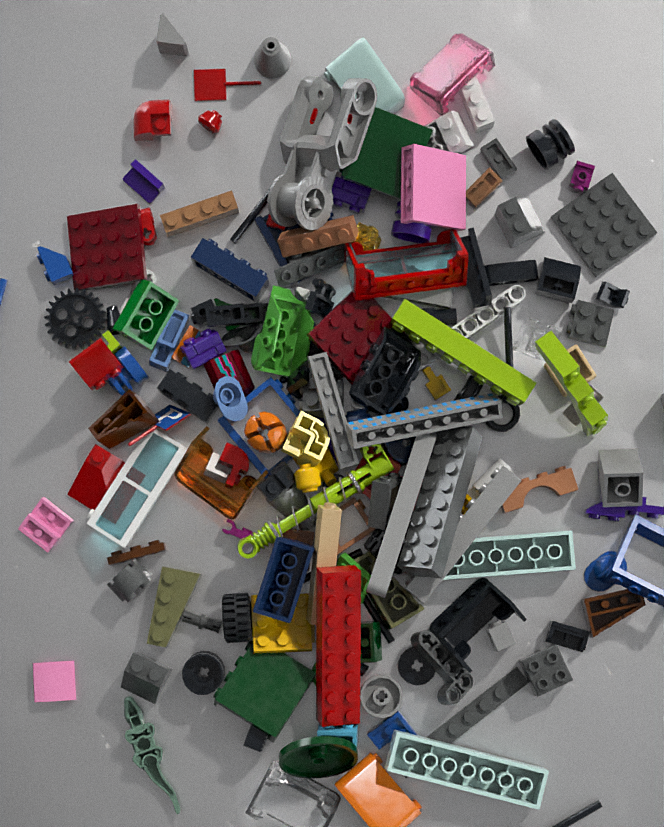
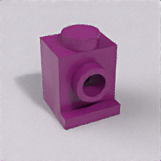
M577 160L569 186L577 192L587 191L595 166ZM579 174L584 175L585 179H580Z

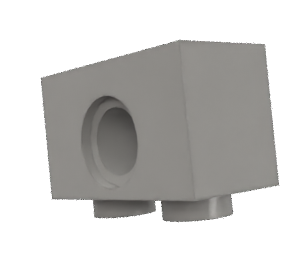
M497 620L488 624L489 628L486 629L494 651L498 652L516 644L507 622Z

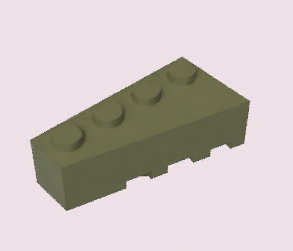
M368 551L356 558L355 561L371 575L376 558ZM393 576L385 598L367 592L388 630L393 629L425 609Z
M162 567L147 644L161 647L169 646L202 574Z

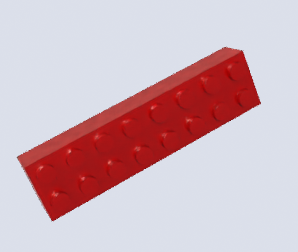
M355 565L316 567V720L322 727L360 724L361 570Z

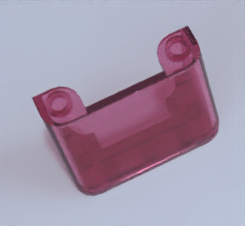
M463 33L455 34L435 57L419 72L411 76L410 88L442 116L449 111L447 108L448 103L455 101L454 96L478 73L483 74L484 69L490 72L495 67L494 53L486 46Z

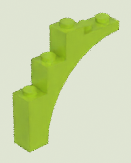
M552 331L548 332L535 341L536 349L570 398L581 421L583 432L587 437L591 434L595 435L606 426L608 414L594 398V390L580 374V366Z

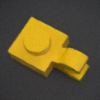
M430 366L422 370L425 377L429 380L425 386L434 400L451 391L442 374L436 377Z

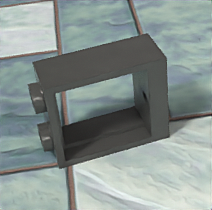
M389 473L387 476H380L379 479L372 481L368 527L386 530L403 477H400V474Z

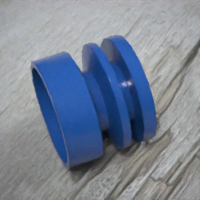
M123 346L115 353V356L124 368L121 369V373L118 376L110 377L106 381L114 391L123 395L126 393L123 390L125 385L133 391L130 381L134 380L138 385H141L149 376L127 348Z

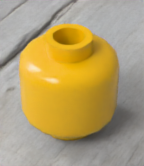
M311 464L300 465L299 470L295 471L296 487L298 490H302V493L317 491L318 487L321 486L320 472L317 467H312Z

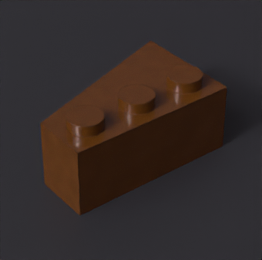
M129 389L88 429L98 442L111 449L160 421L145 401Z

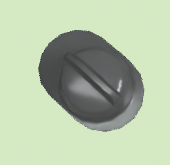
M256 323L227 332L221 340L224 346H238L242 351L250 352L253 351L256 336L261 333L263 326Z

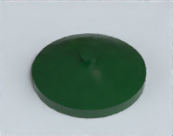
M315 736L296 740L286 745L279 752V766L281 770L289 775L300 778L314 779L336 776L352 769L358 762L357 747L346 739L332 736Z

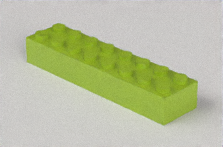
M404 299L390 322L394 330L399 333L405 332L409 335L408 338L416 344L421 342L425 345V349L432 354L436 352L442 356L441 360L447 364L453 363L457 365V370L465 375L471 374L474 376V381L480 385H488L491 387L490 391L496 395H504L507 397L506 401L513 406H520L525 403L537 384L529 377Z

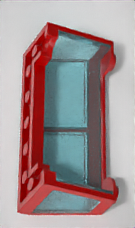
M454 229L440 232L436 242L363 251V246L359 242L345 243L344 260L355 300L466 286L469 254L457 231Z

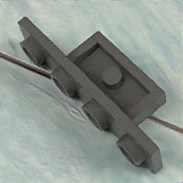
M345 244L286 257L288 264L274 269L279 287H284L345 262Z

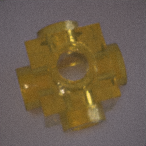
M359 222L357 224L358 236L356 241L352 242L361 243L363 251L378 249L382 241L378 234L379 231L371 225L368 227Z

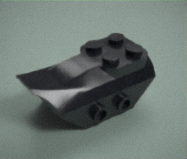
M384 326L376 343L374 342L370 346L368 351L370 354L359 367L361 370L349 391V395L355 402L379 415L389 414L408 395L410 391L409 386L419 374L418 369L421 365V351L413 346L411 340L405 334Z

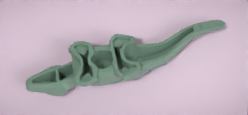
M131 696L124 699V716L131 729L126 730L125 739L132 744L135 752L132 761L139 768L143 769L157 786L165 791L173 803L176 814H179L181 809L176 793L164 777L160 767L163 748L155 743L153 737L155 733L154 725L150 722L144 723L142 709Z

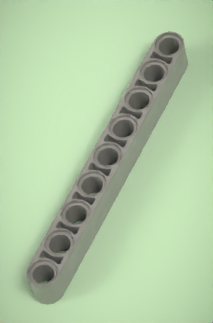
M428 433L416 436L366 590L368 593L383 598L386 597L437 437Z

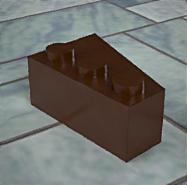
M629 589L581 599L591 638L646 605L643 596L634 594Z

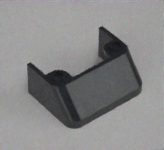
M480 578L430 624L429 630L458 662L471 673L473 670L464 660L471 652V647L467 642L494 617L498 620H506L515 613L523 622L527 619L516 605L487 578Z

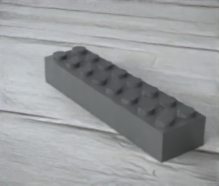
M461 426L437 432L397 565L409 576L440 579L443 577L483 439L473 426Z

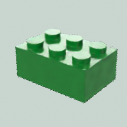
M140 280L113 329L140 347L152 350L180 300L151 281Z

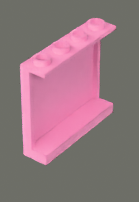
M417 144L401 147V223L417 222L454 229L457 232L466 230V155Z

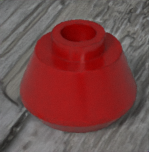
M208 110L198 116V122L210 133L217 134L222 125V116L215 110H212V112Z

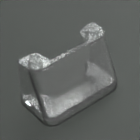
M273 761L245 813L255 820L264 819L268 815L288 827H328L335 815L341 797L334 790L311 778H300L285 773L281 770L279 761Z

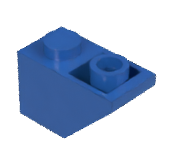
M42 246L37 247L39 253L36 255L40 264L45 265L46 271L43 272L48 282L51 281L53 285H57L73 278L74 274L71 265L65 255Z

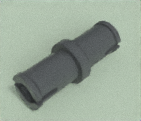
M185 610L182 622L196 625L199 629L205 628L219 633L222 621L208 618L205 614L199 615Z

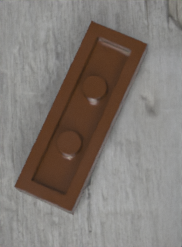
M160 540L149 542L147 547L141 548V545L130 547L129 552L115 551L111 553V557H107L108 564L112 566L133 560L134 558L137 559L167 551L164 542L160 543Z

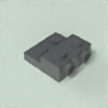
M578 300L571 307L570 315H573V319L567 325L566 333H569L568 339L606 347L614 310Z
M311 377L307 384L299 388L300 395H303V400L299 401L300 412L303 411L315 418H324L313 377ZM336 379V386L344 410L343 379Z

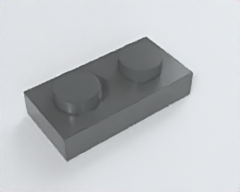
M497 138L480 148L495 173L502 180L517 171V167Z

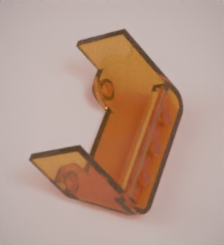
M206 426L189 445L174 475L179 483L226 518L236 519L258 490L257 486L264 481L269 472L265 470L258 479L245 475L237 486L233 485L232 490L224 487L226 482L222 483L203 475L213 453L211 445L203 440L210 429Z

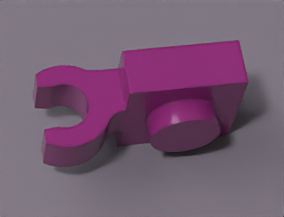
M227 519L226 522L232 525L231 530L222 529L225 534H231L239 539L246 538L249 535L253 536V531L244 527L242 530L237 529L235 522Z

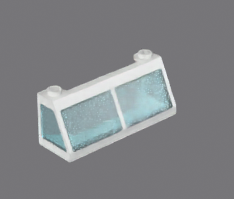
M149 427V428L143 430L142 432H140L139 435H141L142 433H144L145 431H147V430L150 429L151 427ZM156 429L140 439L95 510L91 509L86 519H88V522L86 524L127 549L132 542L133 535L137 533L140 525L177 467H179L180 461L186 457L189 452L188 448Z

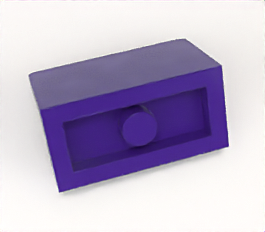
M135 159L130 164L132 168L123 177V181L146 202L151 204L165 189L164 184Z

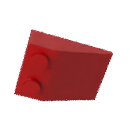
M101 338L69 361L92 391L102 388L106 384L105 381L107 379L118 376L121 373V369L124 368Z

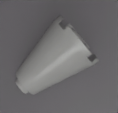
M266 38L254 54V65L257 71L264 77L278 78L289 70L291 55L287 47L276 38Z
M296 481L271 502L266 499L268 504L285 517L293 513L292 506L300 509L309 504L306 494L302 493V490L297 489ZM314 514L313 523L304 520L298 524V527L301 530H310L316 525V515Z

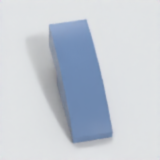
M174 310L157 340V344L149 359L150 366L165 372L168 371L172 362L171 357L179 345L189 318L188 314Z

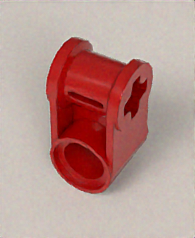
M150 207L140 210L144 245L152 246L157 241V234ZM146 233L150 234L148 239L145 238Z

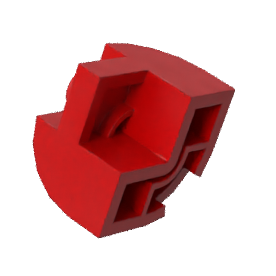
M170 99L143 102L136 109L133 118L135 141H153L154 136H171L172 109Z

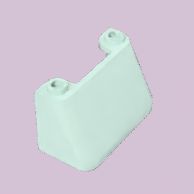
M364 37L356 41L325 67L324 75L327 80L337 83L340 89L350 78H367L371 80L377 90L375 107L392 114L404 107L405 96Z

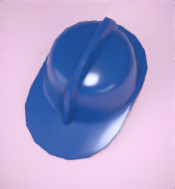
M615 551L605 552L586 568L584 580L590 589L598 592L605 591L615 584V582L606 578L616 555ZM623 558L619 568L626 571L627 562Z

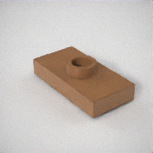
M489 167L466 190V198L477 208L503 180Z

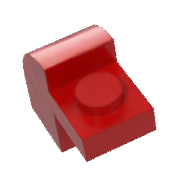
M227 442L218 463L232 469L224 486L232 490L233 485L237 486L242 475L239 472L247 475L249 459L241 448Z

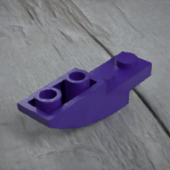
M642 497V506L603 507L602 502L584 510V514L589 515L588 518L600 519V516L608 517V521L615 522L625 518V512H628L629 516H635V514L639 516L641 513L647 514V518L658 519L659 516L664 515V507L646 505L647 497Z

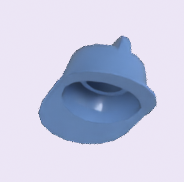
M231 376L219 379L213 393L215 404L228 420L240 421L244 419L247 415L248 406L240 383Z

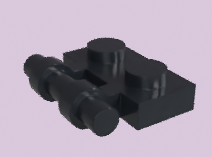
M315 278L312 281L315 292H310L306 300L305 309L323 319L333 309L334 302L331 299L336 294V290L332 285L326 284L324 280Z

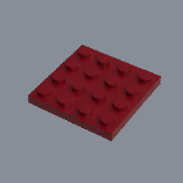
M139 204L67 216L71 266L74 274V290L78 288L81 291L83 289L87 290L147 280Z
M351 291L307 336L322 353L327 352L329 361L352 385L361 370L359 368L361 363L370 354L368 352L370 346L374 342L376 343L384 326L388 329L392 328L393 325L390 323L392 318L374 298L355 300Z

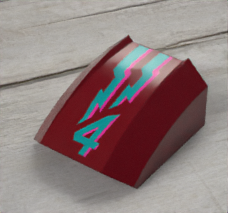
M239 349L230 351L203 364L214 390L218 380L225 376H231L240 383L245 397L255 388Z

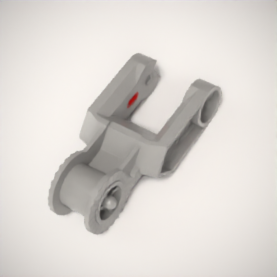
M310 75L301 80L279 140L283 160L287 165L284 173L273 181L267 198V207L271 219L279 226L291 227L298 223L304 229L317 230L327 222L332 212L333 194L331 188L337 170L345 168L358 159L376 106L377 90L371 80L367 78H350L344 83L340 94L341 106L330 136L316 135L323 113L330 107L333 101L332 85L322 80L319 76Z

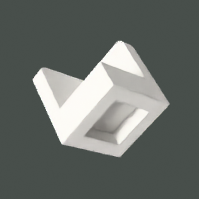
M213 452L203 475L225 483L231 468L219 464L218 459L220 455Z

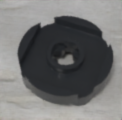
M414 647L406 649L398 660L399 674L407 683L423 685L429 682L435 675L436 671ZM415 660L423 664L420 667V671L412 669Z

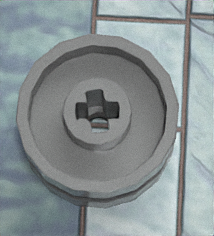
M378 674L371 676L364 682L360 691V700L367 713L374 717L386 718L399 710L403 701V692L401 686L394 678L389 675ZM379 692H383L385 694L384 699H379L377 697Z

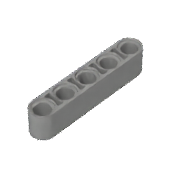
M375 274V277H383V276H384V275ZM445 288L385 296L383 298L399 301L406 299L415 304L451 309L454 289Z

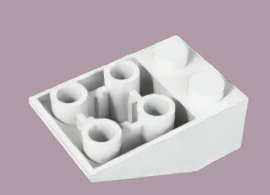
M449 111L424 125L433 130L427 147L460 154L474 146L459 112Z

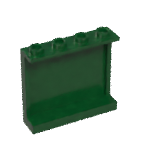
M375 107L358 159L339 170L342 173L341 179L346 178L394 197L397 201H401V147L411 144L427 147L433 130Z
M251 640L245 647L247 651L243 657L240 655L234 666L236 668L233 673L229 671L225 677L224 682L226 683L223 688L219 687L213 696L215 698L214 706H217V704L221 705L267 734V739L274 743L315 679L316 672L285 653L253 654V641Z

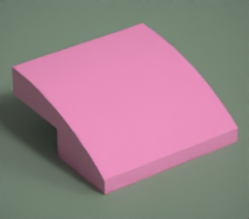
M43 497L33 511L27 515L18 530L48 553L74 520L47 498Z
M74 661L32 663L34 702L76 700Z

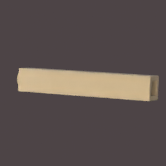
M330 502L318 505L306 617V620L311 625H316V567L336 566L342 510L335 503Z

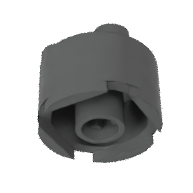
M136 558L132 560L133 565L129 563L112 579L114 581L113 584L111 582L107 584L122 602L124 600L129 602L137 594L135 590L139 586L143 589L151 581L149 578L151 574Z

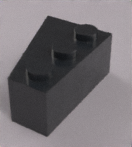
M169 369L157 387L159 392L208 424L219 408L214 402L213 394H205L201 386L195 382L191 384L180 372L175 373Z

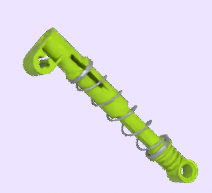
M370 445L375 447L373 450L374 454H382L371 462L369 459L373 457V454L367 453L369 450L368 446L360 447V452L367 463L356 471L351 470L344 478L339 477L338 482L328 488L323 487V491L315 496H308L309 504L298 509L292 506L293 513L282 519L276 515V524L268 520L261 528L262 531L257 530L258 533L254 532V536L249 535L238 542V553L247 559L254 557L260 552L261 548L265 549V545L268 547L269 543L271 545L274 544L276 536L283 537L282 534L289 529L298 532V524L302 521L308 520L313 523L318 505H324L326 502L335 503L336 505L345 503L346 499L355 493H362L365 487L372 484V481L393 471L394 467L381 445ZM366 474H369L368 476L357 482L358 479H360ZM245 543H251L253 546L252 551L244 553L242 546Z

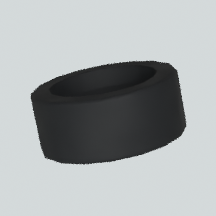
M499 395L498 397L501 401L507 403L512 408L513 417L509 423L504 425L497 424L493 420L485 421V423L494 431L506 432L518 423L520 407L519 405L513 406L506 401L507 397Z

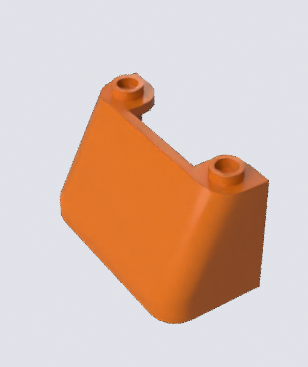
M370 752L334 784L369 827H407L422 813L420 811L422 806L415 798L411 800L381 765L383 760L377 753L373 755Z

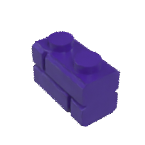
M336 176L331 188L333 206L338 208L342 206L348 207L349 211L355 214L364 213L372 189Z
M205 329L200 333L201 336L195 339L193 337L183 342L184 345L180 346L189 367L195 369L227 352L216 330Z

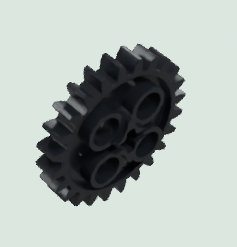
M78 288L75 289L74 293L68 289V294L66 295L61 291L60 298L54 296L55 303L49 301L52 308L46 309L50 315L44 316L49 321L45 326L51 328L47 333L49 335L54 334L51 338L53 341L59 339V346L65 343L66 349L72 345V349L76 350L77 345H79L83 350L85 343L90 346L91 340L97 341L96 335L102 337V334L99 332L100 329H106L102 325V323L107 322V319L102 317L106 314V311H100L104 305L102 303L97 304L100 300L98 297L92 299L94 295L92 292L86 295L87 291L85 289L81 293ZM83 302L85 304L84 308L77 311L75 309L76 304ZM61 311H67L65 319L58 318ZM87 311H91L90 314L84 315ZM75 315L79 317L77 323L73 321V316ZM93 319L92 326L84 327L85 320ZM69 328H76V333L73 336L67 335Z

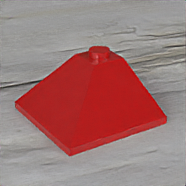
M95 444L67 495L86 507L95 510L125 462ZM131 467L126 477L141 486L147 475ZM122 481L101 516L117 525L138 489L126 481Z

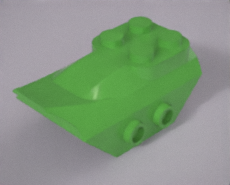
M273 285L262 333L256 336L251 358L254 370L289 377L293 371L298 370L307 361L311 342L307 334L313 329L314 321L310 312L305 309L306 302L298 300L290 289Z

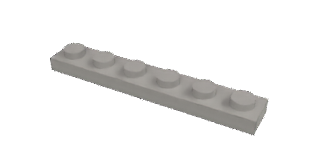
M327 352L307 357L339 470L358 465L359 461L356 451L347 439V420Z

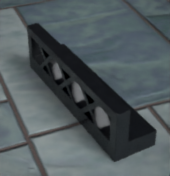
M474 227L469 228L468 236L460 237L469 254L467 289L472 308H478L492 304V293ZM457 241V251H460L462 248Z

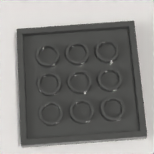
M613 173L551 216L552 220L595 277L657 234V231Z

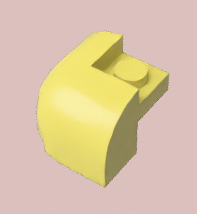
M301 411L292 424L281 451L296 458V462L302 465H318L325 454L330 440L324 423Z

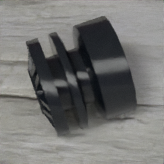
M552 119L548 124L543 125V133L540 130H535L526 136V142L531 153L545 170L558 164V156L561 159H565L567 154L571 155L575 152L574 144L568 132L556 119Z
M200 651L193 654L186 661L182 670V679L185 686L197 695H208L214 692L221 685L225 676V666L222 659L210 651ZM201 667H203V669H209L207 673L208 676H206L205 674H200L202 670Z

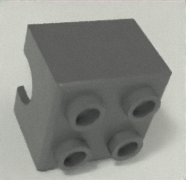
M552 644L537 653L518 660L534 695L537 697L573 681L557 644Z

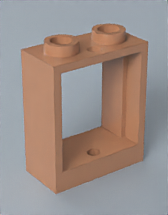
M353 497L339 507L344 511L351 505H354L368 526L369 516L367 517L363 511L366 507L361 499L356 500ZM368 527L367 530L342 546L338 543L337 555L374 532L375 528Z

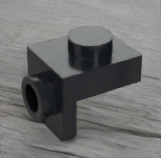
M602 282L596 299L612 308H624L628 302L630 291L620 289L608 282Z
M306 366L293 371L287 379V391L298 400L302 398L299 388L307 384L309 380L310 370Z

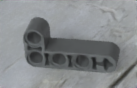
M428 630L415 632L410 640L412 646L446 682L438 691V701L442 705L457 704L472 688L473 677L432 632ZM434 650L437 651V658L434 656ZM447 664L450 666V672L447 670ZM460 678H462V680H463V685H462V686L460 685V682H459V681H460ZM448 692H450V694H451V699H450V700L448 699V696H447Z

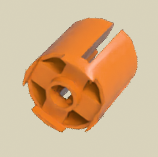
M259 412V418L255 415L251 416L246 422L244 429L249 445L257 451L266 454L275 453L280 450L287 436L286 427L282 421L269 412ZM266 429L268 430L267 435L269 440H267L265 436H262V433H264L263 431Z

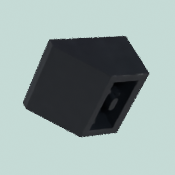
M544 257L535 294L572 303L575 300L580 280L581 266Z

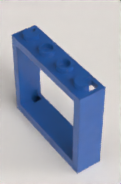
M272 377L245 397L248 405L271 386L296 417L300 413V409L298 410L294 405L296 402L289 393L286 395L282 391L284 386L278 379L273 380ZM225 416L217 420L236 445L246 453L250 462L264 479L268 477L267 473L280 462L288 464L293 460L292 456L286 455L268 470L231 426Z
M635 514L628 524L606 578L615 582L616 585L629 589L634 594L645 597L649 602L664 607V590L619 568L634 532L664 547V528Z

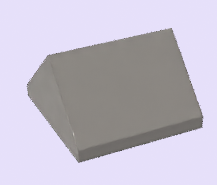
M161 14L156 40L159 52L187 56L189 52L186 42L167 17Z

